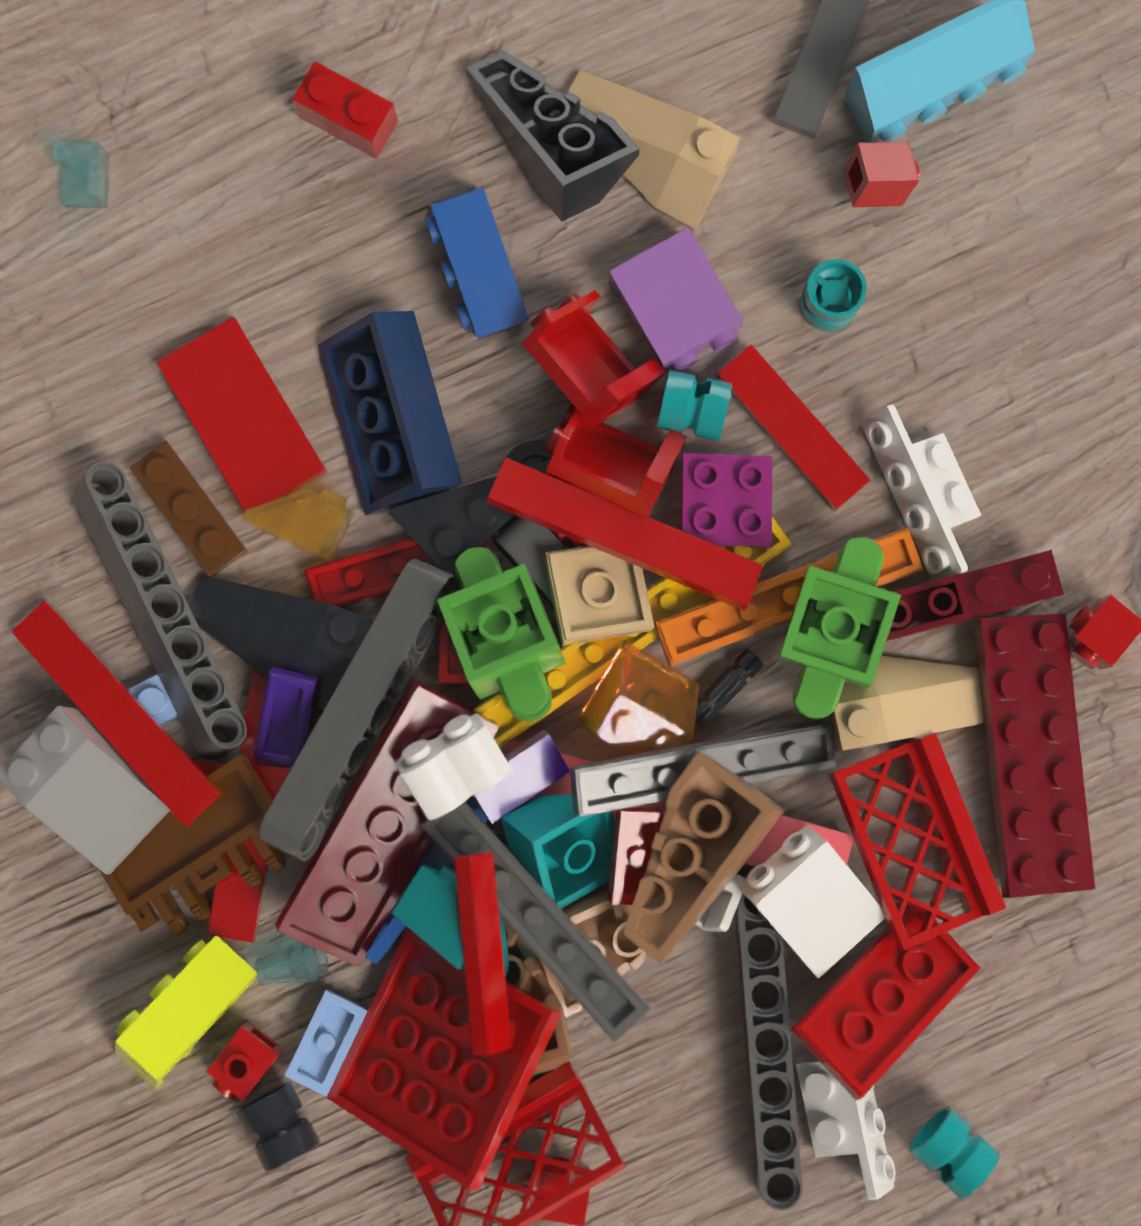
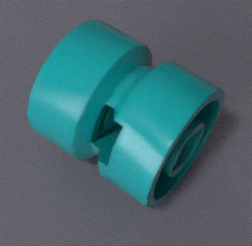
M842 259L827 260L815 267L807 280L800 302L802 315L809 325L825 332L842 330L849 325L866 297L867 285L863 273L856 265Z
M670 370L657 428L672 429L682 433L688 427L692 428L694 435L697 437L720 441L732 383L707 378L703 383H697L693 374Z
M947 1106L938 1111L924 1124L912 1140L909 1151L929 1170L939 1169L938 1179L961 1199L973 1193L990 1176L1000 1159V1153L980 1134L971 1136L969 1134L970 1125L950 1106Z

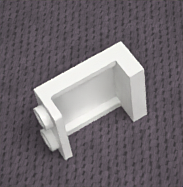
M809 825L790 835L776 853L765 863L753 868L748 874L747 879L739 885L741 892L755 905L790 946L789 948L817 978H820L885 919L881 906L830 844Z

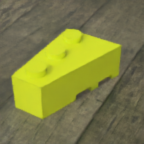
M217 935L208 944L202 939L198 941L182 959L187 966L174 979L167 974L149 994L154 1001L141 1014L134 1009L115 1029V1032L120 1035L115 1041V1054L155 1091L165 1081L164 1077L182 1058H186L194 1049V1045L212 1025H215L254 982L257 976V972Z

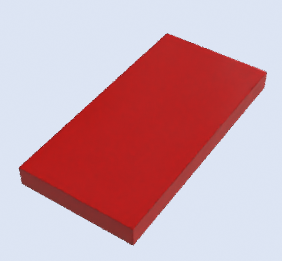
M235 317L230 318L156 362L249 518L327 473L326 468Z
M909 904L906 906L901 919L908 936L920 931L926 915L925 912ZM887 926L790 1030L855 1100H860L981 967L948 932L905 951H898L890 928Z

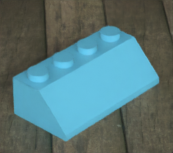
M990 0L855 67L844 101L867 143H875L879 140L892 142L907 132V126L919 120H922L923 124L932 122L946 113L947 106L959 100L963 104L970 103L982 96L987 91V86L1001 80L1002 84H1007L1022 76L1027 71L1026 65L1035 52L1025 0Z

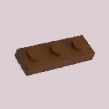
M167 441L163 442L129 467L209 577H214L248 552L170 443Z

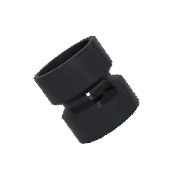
M291 1082L260 1096L236 1111L246 1134L259 1136L260 1138L255 1146L256 1154L265 1172L297 1158L320 1143L312 1123L308 1122L307 1118L297 1117L302 1103Z

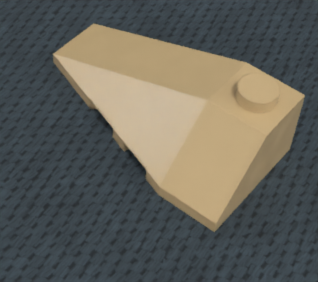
M579 70L568 91L581 98L580 105L596 115L604 112L615 119L640 149L639 156L622 177L625 180L628 179L645 197V201L655 211L695 231L737 154L741 137L701 116Z
M881 656L872 686L866 689L845 682L836 709L828 715L829 721L833 723L835 751L855 749L984 723L978 668Z

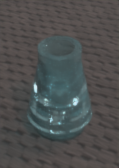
M297 940L265 957L257 958L255 970L257 978L263 986L275 983H314L318 981L320 976L327 975L328 957L326 952Z

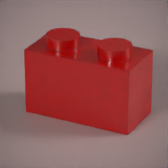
M316 61L313 62L292 99L299 118L375 159L380 155L398 123L393 102Z

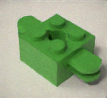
M856 537L849 539L843 544L839 550L832 573L813 566H809L806 571L778 660L801 667L792 698L795 708L807 718L819 719L830 715L837 707L845 682L866 689L872 686L901 595L876 587L883 566L884 556L881 547L870 538Z
M482 547L470 548L463 552L455 563V573L461 590L437 599L467 680L480 700L501 691L506 706L517 719L528 722L538 720L546 715L552 705V695L544 673L567 663L525 563L503 572L498 559L489 549Z

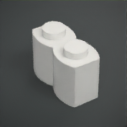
M479 714L470 717L468 715H461L446 724L444 732L440 736L430 741L419 740L412 743L402 752V757L396 762L402 778L429 820L452 811L471 795L492 787L512 771Z

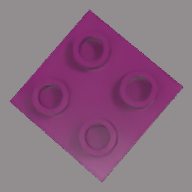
M682 453L681 531L716 546L771 548L773 456Z

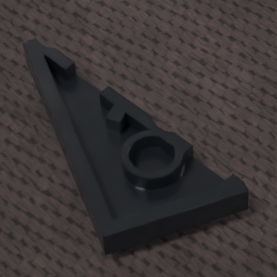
M550 460L527 466L556 478V476L546 472ZM497 476L400 505L388 512L442 570L451 574H455L456 560L463 552L470 548L486 545L516 516L487 503Z

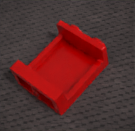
M596 290L581 298L577 293L573 294L555 311L551 306L544 309L531 321L530 325L533 331L521 343L592 427L643 398L667 372L656 358L637 369L632 365L590 315V310L601 299Z
M571 403L562 419L560 427L556 426L545 451L552 454L546 472L647 519L675 465L687 436L670 429L659 449L603 422L592 427Z

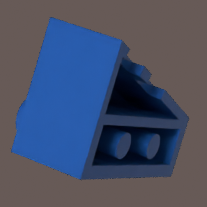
M477 187L429 204L428 208L431 216L425 217V221L433 244L441 242L447 260L440 263L448 286L451 288L457 285L463 303L456 305V309L464 331L473 329L475 336L481 338L528 321L529 317L484 188Z

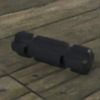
M749 649L744 650L735 659V665L733 667L729 666L704 692L706 696L703 699L698 698L688 709L689 716L702 727L707 726L718 715L716 711L718 709L722 710L747 684L746 679L748 677L753 678L763 667L762 660Z

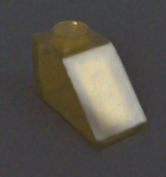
M323 488L320 494L306 489L245 511L242 519L249 525L326 562H331L354 514L349 508L345 507L347 502L345 497Z

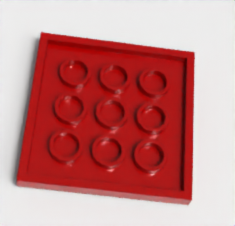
M407 928L326 1098L466 1189L479 1190L562 1013L506 981L512 1047L490 1055L473 1056L465 970L456 968L410 928Z

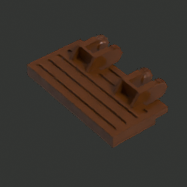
M246 754L239 755L207 776L222 794L189 826L182 824L169 811L111 874H105L100 870L125 914L132 916L141 932L160 921L150 904L151 901L173 934L180 936L188 931L189 924L186 916H184L183 911L171 893V890L175 887L196 919L203 921L211 916V906L203 892L234 873L224 856L225 853L228 854L248 886L254 888L261 884L263 876L260 868L244 844L249 839L253 841L271 870L278 873L285 868L287 862L283 853L260 839L261 824L274 800Z

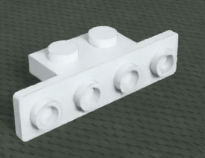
M890 404L882 407L861 421V426L900 509L904 522L909 528L923 564L932 581L959 573L962 574L968 570V566L951 529L980 517L981 513L944 433L912 444L895 406Z
M818 1059L803 1060L797 1063L796 1068L815 1158L858 1154L867 1197L869 1200L880 1199L894 1188L896 1173L893 1159L887 1154L883 1136L885 1133V1119L882 1111L877 1108L873 1090L874 1086L862 1099L855 1100Z

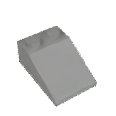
M57 706L0 768V780L19 802L105 874H111L170 811L80 709Z

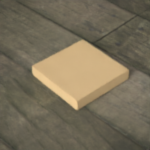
M591 546L545 553L544 560L561 646L649 632L655 628L641 567Z

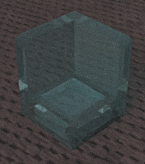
M54 141L53 159L62 169L61 203L67 208H108L109 155L100 142Z

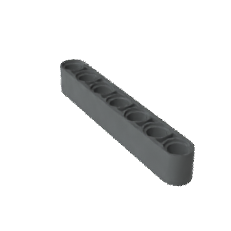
M106 461L97 462L88 469L75 487V504L193 748L204 759L220 760L244 741L247 728L243 716L125 474L113 463ZM92 483L103 486L108 495L98 493L93 488ZM112 523L124 527L128 536L118 534L113 529ZM134 563L143 567L147 577H142L135 573L131 564ZM151 604L162 607L166 612L167 618H161L156 615L152 610ZM171 645L181 647L186 653L187 660L178 658L173 653ZM192 685L198 686L204 691L207 698L206 701H201L195 697L192 692ZM212 726L218 727L224 732L226 743H222L214 737Z
M412 559L406 564L266 813L260 828V839L263 842L303 861H306L315 853L444 620L437 599L457 592L459 582L456 575L418 559Z
M742 893L735 911L755 1180L758 1191L767 1206L774 1210L784 1211L791 1209L799 1202L803 1186L783 938L761 912L753 913L746 909L744 904L745 895ZM758 934L768 935L772 942L770 954L763 959H754L748 952L749 941ZM760 982H771L776 990L774 1000L766 1006L754 1004L751 997L753 988ZM767 1029L777 1031L780 1039L774 1051L762 1053L756 1049L755 1041L760 1032ZM770 1077L781 1079L783 1091L779 1097L773 1100H765L760 1097L759 1087L765 1079ZM779 1125L786 1128L787 1138L778 1147H768L763 1143V1135L769 1127ZM779 1173L789 1176L791 1184L784 1194L773 1195L767 1191V1183L772 1176Z

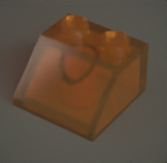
M624 640L577 721L596 736L630 755L689 745L694 736L699 684Z

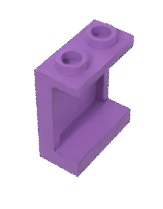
M689 227L609 271L608 283L616 297L621 296L654 355L666 371L673 369L674 371L682 372L698 362L696 355L710 347L713 348L714 352L720 351L738 339L736 333L740 331L743 319Z

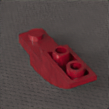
M1052 550L893 591V593L899 594L901 597L886 641L963 623L1063 596L1064 592Z

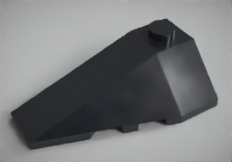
M504 50L466 67L467 77L534 188L561 222L599 204L639 156V147L615 119L604 112H601L599 115L591 112L580 105L581 98L570 91L565 95L545 83L544 75Z
M202 575L189 605L200 630L226 650H231L243 659L261 677L268 679L269 671L273 667L318 677L312 709L321 713L324 712L373 624V619L331 604Z

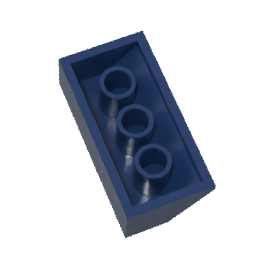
M414 311L372 312L318 344L365 516L389 511L394 507L443 493L463 484Z

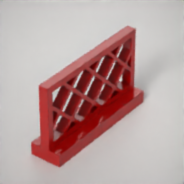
M936 733L916 738L898 747L828 774L898 951H905L982 916L992 915L1006 909ZM902 755L910 770L905 787L886 778L892 759ZM880 765L877 773L869 770L872 767ZM858 773L874 781L866 803L852 796L845 778ZM882 786L902 795L894 817L874 808ZM911 800L924 805L928 815L923 831L903 821ZM858 809L863 811L861 817L858 812ZM871 816L891 825L883 847L871 842L866 832ZM900 829L919 838L912 861L892 852ZM929 843L940 848L944 855L945 862L940 874L921 866ZM875 853L880 855L879 860L877 859ZM889 860L909 869L901 892L888 886L884 877ZM917 874L937 882L929 905L910 896ZM946 887L959 893L966 910L965 912L953 917L938 910ZM893 897L898 899L896 905L893 900ZM907 904L926 913L920 931L910 936L907 935L901 920ZM935 918L942 920V922L933 925Z
M569 1061L527 1086L496 1152L505 1155L498 1178L495 1180L484 1177L482 1184L494 1187L486 1213L465 1207L470 1190L461 1186L455 1204L441 1201L434 1185L448 1176L412 1153L404 1157L411 1173L418 1179L438 1226H459L462 1214L483 1220L482 1226H492L493 1223L499 1226H528L626 1168L588 1094L581 1076ZM580 1100L586 1111L580 1131L558 1126L563 1109ZM551 1117L549 1123L543 1122L544 1120ZM591 1125H593L598 1136L589 1134ZM532 1127L546 1131L539 1155L517 1150L522 1133ZM555 1133L577 1139L569 1164L548 1158ZM509 1141L508 1147L502 1146ZM586 1142L604 1146L610 1158L608 1162L594 1170L579 1167ZM514 1158L536 1163L528 1188L506 1183ZM545 1166L567 1172L562 1189L552 1195L537 1191ZM576 1174L582 1176L581 1178L574 1181ZM504 1190L525 1196L520 1213L511 1219L495 1216ZM534 1199L541 1200L540 1202L533 1205ZM445 1210L452 1211L450 1221Z

